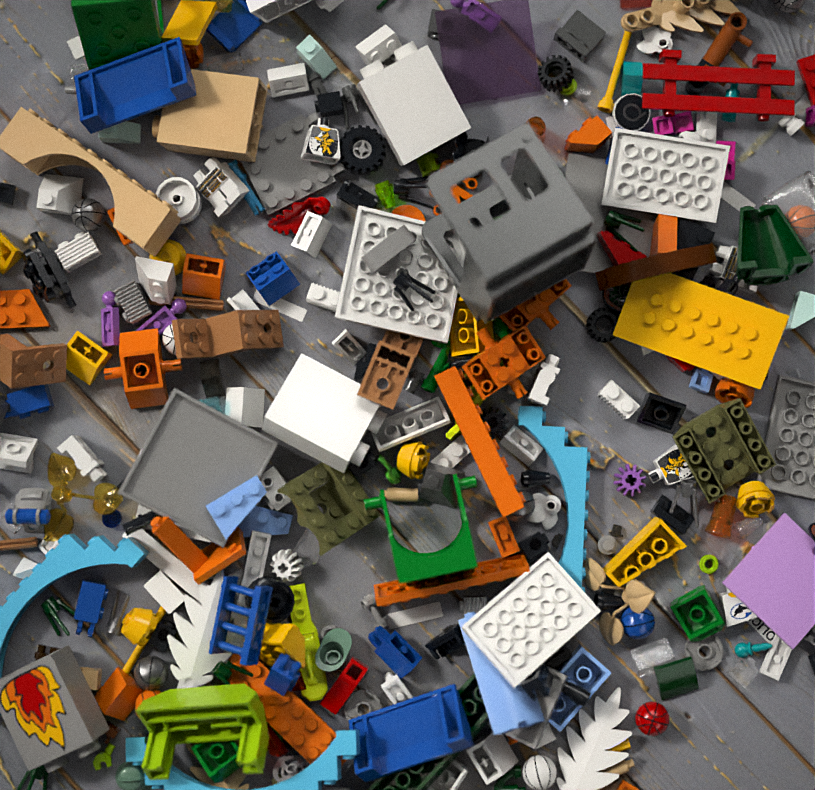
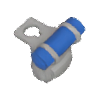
M43 488L20 489L16 495L15 508L8 509L5 513L6 523L22 524L26 533H44V525H48L51 518L49 510L51 508L52 495L49 490ZM35 524L39 528H31L29 525Z

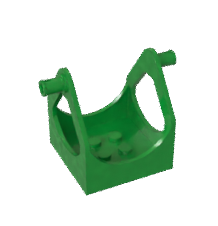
M72 0L71 8L88 69L100 67L163 43L161 37L165 31L162 0H157L158 16L155 0Z
M452 474L462 525L456 538L448 546L436 552H414L397 542L394 538L384 489L380 490L379 496L364 499L366 511L377 508L384 510L399 584L478 567L461 494L462 490L477 488L475 475L460 479L457 477V474Z

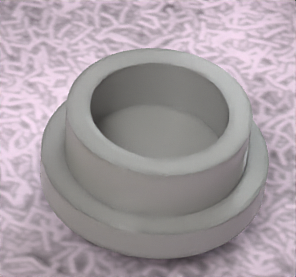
M602 536L598 541V549L603 554H612L617 549V542L612 536Z

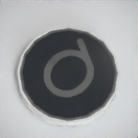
M635 93L625 94L614 103L612 116L616 126L638 131L649 121L650 109H642L641 95Z

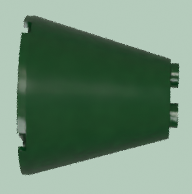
M765 204L760 206L759 209H754L751 206L740 208L736 273L739 280L743 279L745 284L754 286L777 284L790 280L789 276L795 273L800 275L813 264L812 257L778 205Z

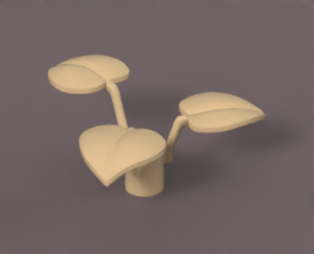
M588 557L584 561L583 567L586 568L584 582L589 589L596 591L601 587L603 589L624 591L622 592V599L626 604L613 612L612 615L608 612L603 613L599 621L602 636L610 645L615 646L622 640L624 634L622 623L618 618H615L616 615L628 606L635 613L645 611L653 600L655 592L637 580H631L626 586L620 587L603 584L606 580L603 568L595 560Z

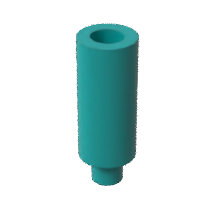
M731 83L730 89L726 90L725 97H740L738 84ZM722 113L721 120L735 122L737 113Z

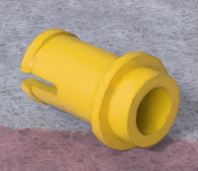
M627 738L625 741L607 750L621 752L631 749L629 739Z

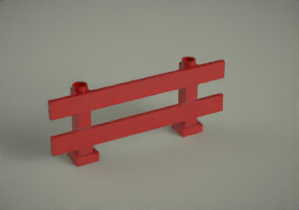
M663 49L659 54V63L663 64L643 63L642 79L663 80V94L642 93V109L662 110L664 117H674L675 111L756 114L758 121L765 122L769 121L770 115H795V100L771 99V85H795V70L771 69L776 63V55L757 54L752 60V67H757V69L677 65L682 58V50ZM676 82L757 85V98L677 95Z

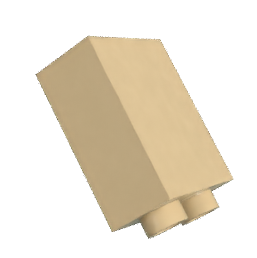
M191 69L197 95L164 107L162 114L156 115L153 119V137L157 138V142L168 151L255 163L268 88L257 77Z

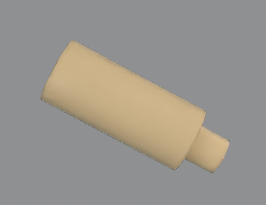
M387 487V490H384L387 501L418 502V488Z
M624 759L611 767L597 772L617 773L620 776L628 773L629 768L635 767L632 759L628 761Z

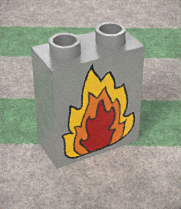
M69 645L0 678V713L28 771L44 765L47 773L67 764L69 760L66 754L73 750H76L78 757L82 758L101 748L97 738L110 730Z

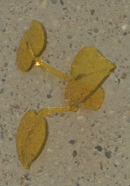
M51 453L48 462V479L50 484L54 486L51 491V497L57 501V505H60L62 510L54 508L49 511L51 518L48 525H44V541H57L63 535L71 533L74 519L72 516L66 515L67 509L63 503L69 502L72 497L93 499L95 511L102 515H108L113 513L123 501V496L118 494L119 488L111 483H100L94 489L95 496L72 493V490L66 486H68L67 482L72 481L76 476L77 467L75 462L69 457Z

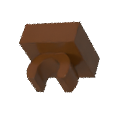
M105 719L110 730L104 733L107 735L104 743L107 744L118 735L121 729Z

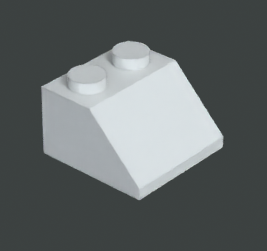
M136 256L135 262L139 283L151 301L170 305L177 288L174 264Z

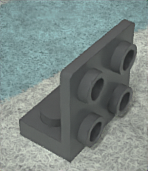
M576 10L562 28L559 27L555 32L553 39L583 63L605 36L606 32L579 10Z

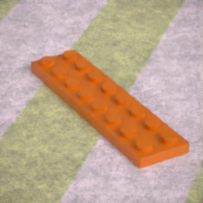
M524 552L504 558L500 557L477 562L478 567L400 584L398 580L375 584V600L377 607H388L396 602L406 603L414 598L424 599L433 594H447L451 590H466L470 586H484L488 582H503L507 578H518L524 572H530V568Z
M233 653L228 660L232 664L253 673V676L250 677L231 668L232 674L227 679L230 684L244 683L253 689L264 706L266 722L312 764L329 747L336 737V732L293 691H287L282 696L264 685L270 669L260 659H258L257 665L245 666L240 664L241 655ZM341 755V767L348 760L343 759V755Z

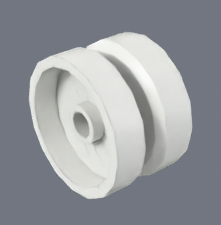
M172 177L165 180L159 185L155 193L162 201L165 200L179 212L177 215L182 219L179 224L193 221L202 209V198L199 191L188 180L181 177Z

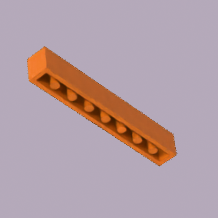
M456 366L435 375L434 378L502 517L524 508L523 503L526 500L522 492H517L515 488L517 482L513 474H508L506 468L509 466L504 456L500 458L497 452L500 449L496 439H491L489 435L491 429L487 421H482L480 415L483 413L479 405H474L471 399L474 397L471 388L464 385L463 380H465V376L462 370H457Z

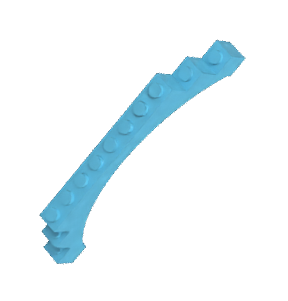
M518 406L517 426H523L545 449L556 468L564 490L567 528L562 554L558 563L585 592V587H582V579H585L586 576L583 560H586L587 550L583 548L584 540H587V529H584V521H588V509H585V502L589 500V490H586V482L589 483L590 471H587V463H590L591 454L587 452V447L564 446V443H568V431H565V427L542 426V423L546 421V411H543V407Z
M74 533L63 535L58 540L59 545L46 553V559L42 563H38L32 569L33 573L30 577H25L19 583L20 588L16 592H11L6 598L7 602L3 606L0 605V678H2L8 643L17 623L30 604L46 588L68 574L89 566L128 564L131 568L137 567L149 552L134 537H128L127 539L124 537L117 544L119 547L117 548L104 535L92 537L87 543L89 546Z
M360 730L336 731V737L316 761L300 773L272 786L247 790H322V781H324V784H336V780L342 779L341 755H343V759H355V755L360 754ZM149 736L126 738V762H133V765H142ZM171 765L169 779L149 780L145 773V785H151V789H162L164 785V790H242L227 789L204 783L185 774L174 765Z

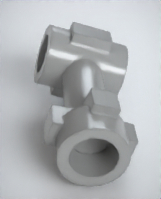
M375 593L364 596L360 603L365 611L370 609L376 620L373 623L375 628L378 626L383 628L388 626L387 616L382 617L376 606Z

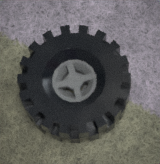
M358 125V128L351 127L350 131H346L343 138L341 137L340 161L347 171L350 170L354 175L355 173H358L359 176H363V174L371 175L373 171L375 173L383 165V161L386 158V144L383 136L375 128L370 129V126L367 125L366 127H362V125Z

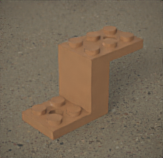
M236 310L206 319L172 320L177 359L217 358L252 349H279L284 347L279 310ZM190 335L193 337V342L190 341Z
M386 330L382 341L379 340L357 395L394 410L424 339L410 336L409 339L404 340L400 337V333ZM386 379L388 387L385 390L379 389L377 387L378 380Z
M0 334V381L11 389L66 382V344L59 343L27 347L9 334ZM50 360V366L47 369H43V364Z

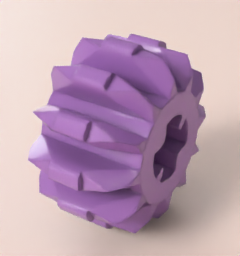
M625 464V470L622 467L618 468L621 475L614 474V477L619 478V481H614L613 484H620L616 489L618 492L624 488V496L629 492L630 496L633 497L635 496V491L640 494L642 491L639 486H646L645 483H641V480L647 478L646 476L640 477L643 469L636 472L637 465H633L630 469V465ZM628 475H630V478H634L631 486L630 483H626Z

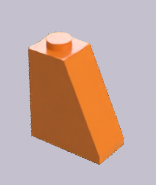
M658 214L653 225L649 257L677 250L678 217Z

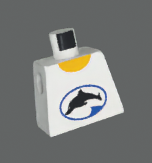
M727 588V592L719 594L721 615L725 622L724 626L729 627L757 617Z

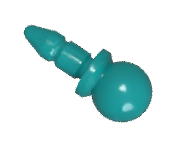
M741 642L735 646V654L740 658H745L748 655L753 656L754 652L770 649L772 644L761 643L752 645L751 642H748V644Z

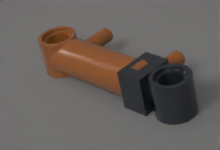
M735 12L729 16L697 66L719 67L736 40L750 48L753 41L741 34L747 24V18L743 13ZM732 21H737L740 27H734ZM687 81L685 90L689 95L699 96L709 82H698L700 88H694L692 82ZM727 83L718 84L724 87Z

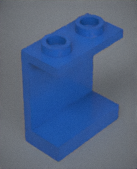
M232 0L209 23L206 31L232 55L263 23L261 19L250 13L246 0Z

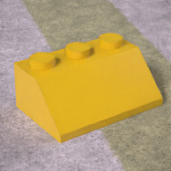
M462 297L456 299L449 334L451 357L477 355L482 352L485 346L476 332L481 331L484 327H487L493 337L492 321L485 324L481 319L477 322Z
M266 623L259 659L266 666H273L282 653L289 655V658L295 662H300V668H304L306 665L305 640L299 628L294 624Z

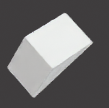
M346 329L332 342L333 346L353 366L367 353Z

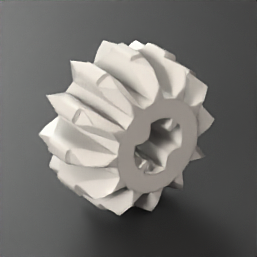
M282 549L272 557L273 561L270 565L274 567L272 573L277 574L276 579L282 578L283 582L288 580L291 582L301 575L304 565L300 563L303 558L297 557L298 552L293 553L292 549Z

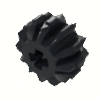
M491 406L489 407V414L483 409L482 413L485 417L481 415L480 417L483 422L492 418L496 419L495 423H497V426L490 428L491 432H489L492 439H495V432L500 437L503 436L499 429L507 431L508 428L502 424L509 423V420H502L506 413L504 412L499 416L500 408H497L495 413H493V407Z

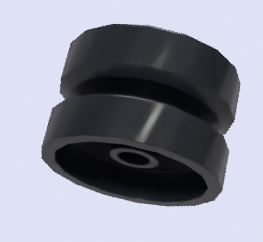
M259 577L248 588L255 589V586L265 585L273 587L266 623H280L288 618L293 611L295 604L294 594L288 585L273 577ZM245 595V605L251 609L253 598Z

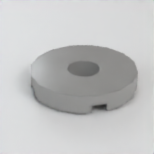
M712 635L702 641H690L688 638L684 653L685 657H692L696 669L707 671L714 669L720 664L724 649L719 638ZM702 646H707L709 648L708 655L701 656L699 649Z
M361 689L354 691L345 702L344 712L346 719L350 720L365 715L358 711L360 704H366L369 707L368 713L382 709L383 706L381 699L376 693Z

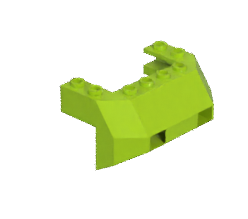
M244 683L169 689L143 700L135 710L149 731L142 763V769L149 780L169 779L176 744L240 740L237 763L239 766L244 765L243 773L257 774L264 772L269 741L264 706L257 693Z

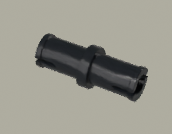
M150 511L144 515H137L138 518L122 524V527L128 536L142 528H148V525H150L155 517L159 516L162 518L163 516Z

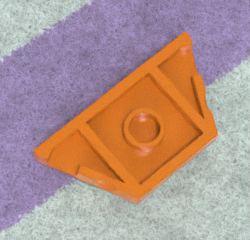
M32 290L0 291V329L50 327V323L43 314V310L37 303Z

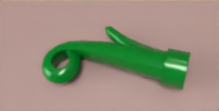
M450 338L447 344L431 341L434 346L442 349L427 378L423 380L421 388L427 392L435 393L438 385L434 376L449 369V362H446L450 352Z

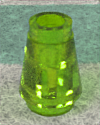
M389 180L376 184V190L374 191L385 209L396 206L393 186Z

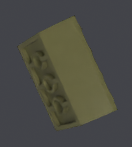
M740 398L709 409L685 423L672 437L709 504L726 494L724 489L754 472L761 474L776 465ZM714 427V435L707 437V428ZM731 459L733 461L732 467L725 469V461Z

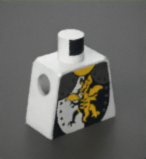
M318 118L317 126L312 125L307 132L301 159L336 165L341 157L338 130L329 128V119Z
M676 444L653 461L656 469L648 473V477L653 484L662 479L665 485H671L694 477Z

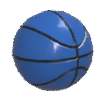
M629 607L621 616L620 622L622 623L624 633L632 639H644L654 630V615L648 608L641 613H635Z

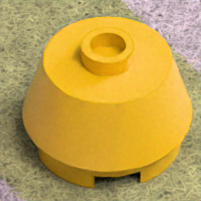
M167 240L155 257L149 254V259L173 263L176 276L183 271L186 251L177 241Z
M422 442L403 444L397 454V469L410 479H422L423 474L421 473L424 468H427L430 460V453H427L429 446L424 445Z
M750 481L739 488L736 507L744 514V517L759 518L758 514L766 511L769 514L774 509L775 496L765 483Z
M135 607L125 615L122 621L121 633L133 645L143 646L147 643L148 639L146 637L150 634L151 630H155L158 617H156V614L151 609Z

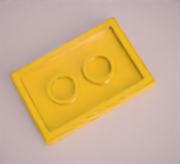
M181 0L161 37L163 43L180 37L182 44L198 46L218 8L216 2Z

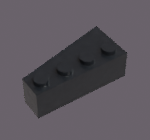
M679 217L677 219V250L711 243L715 232L686 218ZM698 268L672 272V274L693 281Z

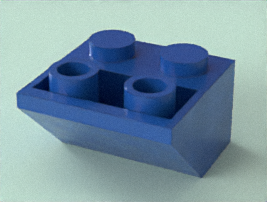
M277 251L268 255L266 259L246 272L268 306L300 285Z

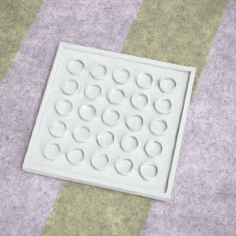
M358 206L334 318L444 344L448 343L458 291L422 236V227L426 221ZM405 225L416 241L375 273H372L361 257L401 226ZM453 230L444 235V239L463 267L466 253ZM402 271L405 274L408 273L412 278L435 290L436 293L432 294L414 284L432 298L433 302H429L410 287L406 291L402 289V292L414 308V311H411L399 293L394 290L396 285L392 282Z

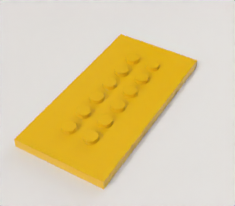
M668 273L632 282L613 336L761 390L789 315Z

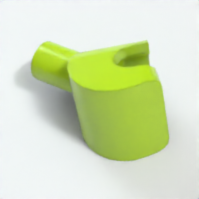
M108 743L105 751L96 754L93 760V766L96 771L101 770V762H105L107 767L112 766L111 754L116 747L115 745Z

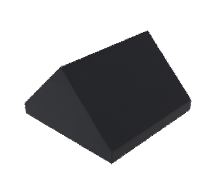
M649 392L645 395L637 422L673 434L687 405Z

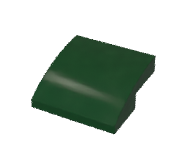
M691 656L654 667L661 700L699 689Z

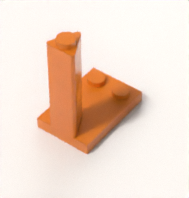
M157 516L150 523L152 532L192 571L194 581L198 585L246 554L243 531L238 526L231 533L224 548L211 543L200 550L168 516L162 518Z

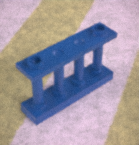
M224 576L212 638L209 644V654H220L226 650L241 655L240 664L257 665L273 587L265 585L255 586V589H250L237 585V576ZM235 592L253 598L251 609L233 604ZM231 612L249 617L247 628L229 623ZM228 631L245 636L243 648L226 642Z

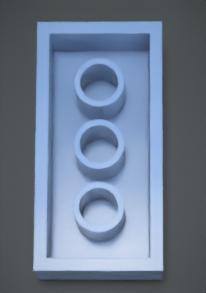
M579 644L572 652V657L567 659L557 671L568 676L567 682L587 688V691L591 693V697L609 677L611 672ZM561 692L549 723L561 732L582 706L576 705Z

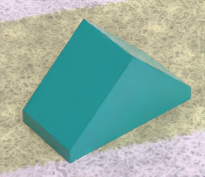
M623 61L621 96L632 93L641 95L643 83L642 62Z

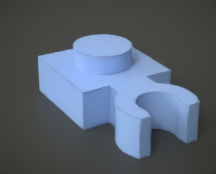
M696 368L693 370L688 388L707 394L709 393L714 375L703 368Z

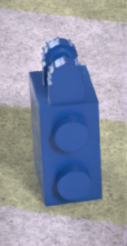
M48 384L32 386L6 394L8 400H5V402L10 404L11 411L6 412L4 419L13 416L25 419L31 417L30 413L38 411V414L50 411L49 408L53 407L54 404Z
M82 579L74 613V619L78 620L77 635H80L82 632L83 621L90 622L87 637H92L95 623L97 624L98 619H102L104 608L101 607L102 600L107 599L109 590L106 589L105 583Z
M378 626L374 632L369 633L368 640L376 647L374 652L400 679L413 670L422 659L396 630L390 634L386 629Z
M281 653L272 666L264 685L284 696L287 691L291 692L301 675L298 672L301 665L300 662L290 659L289 655Z

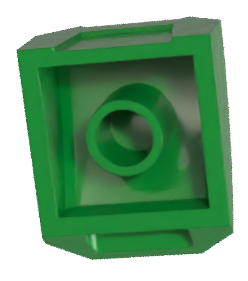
M705 585L698 586L670 603L673 613L690 641H702L721 631L725 625Z
M235 740L194 743L191 746L193 753L214 783L223 782L227 777L244 766H239L237 763L239 746Z

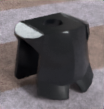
M466 132L460 134L454 142L457 147L455 152L452 153L454 162L490 143L489 136H487L485 142L480 139H467L468 135ZM484 171L479 172L470 178H478L483 174Z

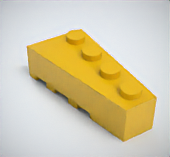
M654 517L603 567L606 577L614 585L620 587L639 576L640 573L654 567L658 562L669 558L675 552L687 546L662 519Z

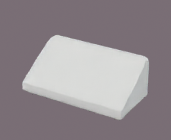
M515 425L511 427L500 441L502 446L527 466H530L544 449Z

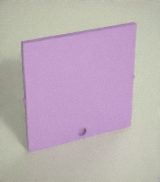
M783 513L757 544L751 547L749 553L726 577L722 584L791 649H794L815 625V542L786 513Z

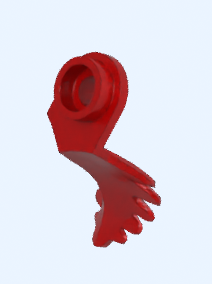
M322 196L318 198L309 197L304 202H294L291 206L292 210H283L284 216L276 215V218L269 220L267 225L273 231L277 230L279 234H282L284 231L285 235H289L291 229L296 235L307 211L326 215L330 211L331 204L328 199Z

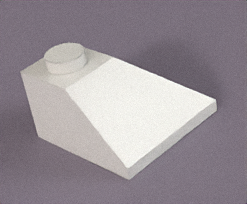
M45 174L39 187L37 209L41 212L72 215L74 205L82 199L84 178Z

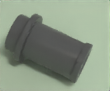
M315 72L307 77L308 83L311 84L316 97L321 93H328L320 79L321 75Z
M416 369L413 372L411 371L412 375L403 388L412 394L416 391L421 380H424L423 377L425 375Z

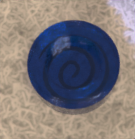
M108 509L102 515V522L108 528H115L121 524L122 514L117 509Z

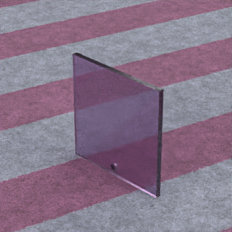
M528 0L480 2L477 5L435 12L444 76L459 105L541 91L540 79L537 74L538 65Z

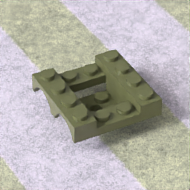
M321 462L277 490L279 494H285L294 503L298 513L297 522L299 525L308 528L316 536L320 546V556L381 516L377 509L366 511L364 499L369 497L349 467L342 473Z

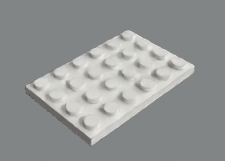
M614 128L601 205L716 223L730 146Z
M547 552L530 567V572H524L468 620L461 629L507 682L515 688L601 610L551 554Z

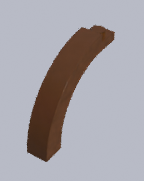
M712 243L630 261L595 273L599 290L603 291L659 275L703 267L717 263Z

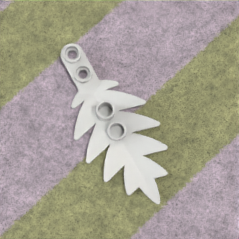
M224 569L215 575L210 585L206 582L199 584L201 604L187 594L184 595L186 610L192 624L176 612L173 614L175 625L184 642L182 644L173 636H167L172 655L179 666L170 665L173 675L179 681L177 689L198 687L210 682L214 676L205 674L212 671L218 662H225L232 655V652L229 651L220 654H209V644L212 638L221 584L224 578ZM231 612L230 621L233 620L238 613ZM228 631L226 642L228 643L237 634Z
M620 687L610 695L606 702L599 696H596L594 705L595 721L583 709L579 710V722L584 739L570 726L566 727L567 738L574 759L561 747H558L559 763L565 781L560 777L556 779L560 790H598L619 778L617 773L597 771L611 767L629 756L627 752L607 750L620 744L632 735V731L612 729L624 720L630 712L627 709H619L621 699Z

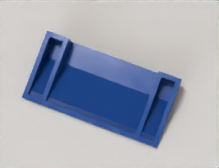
M180 37L74 76L80 122L90 134L197 95L194 78Z
M455 684L348 720L350 730H360V754L355 755L353 760L355 775L365 782L473 747L470 727Z

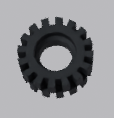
M552 55V59H549L548 56L546 58L547 61H542V66H538L539 71H537L541 85L549 92L551 89L553 92H556L557 89L563 91L562 87L568 88L567 83L571 84L572 79H574L571 63L565 56L562 58V55H558V58ZM555 70L563 71L557 77H549L550 73Z
M607 307L594 310L586 321L587 334L591 336V339H595L596 342L605 343L612 341L616 338V336H613V332L619 319V314H616ZM600 318H606L610 321L611 328L608 332H600L597 329L596 323Z

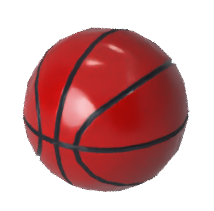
M646 702L636 711V726L645 735H660L669 726V713L660 703Z

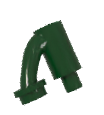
M515 764L513 769L502 775L494 785V790H526L525 787H518L517 784L505 785L513 776L515 779L521 778V766Z

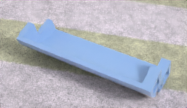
M466 613L464 615L465 618L458 620L460 628L476 613ZM461 629L494 735L505 734L518 728H528L544 722L545 719L535 689L533 693L536 699L533 700L529 697L526 690L522 689L521 683L513 688Z

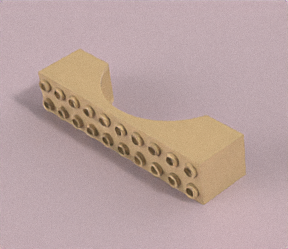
M20 107L0 135V149L37 176L49 169L66 165L83 166L101 173L108 182L113 194L115 206L113 227L154 257L182 220L177 215L179 212L168 202L162 201L152 191L146 190L136 180L130 179L124 172L114 168L111 163L98 157L89 148L86 149L79 141L69 137L60 128L57 129L51 122L41 118L39 114L30 108L27 111Z

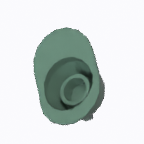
M341 628L332 629L327 632L315 655V663L319 669L331 672L343 667L352 646V638L349 632Z
M124 762L116 770V783L122 790H154L151 789V785H145V772L142 769V765Z

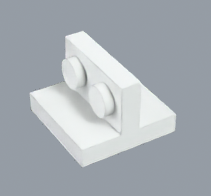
M0 433V468L32 473L33 453L38 445V439Z

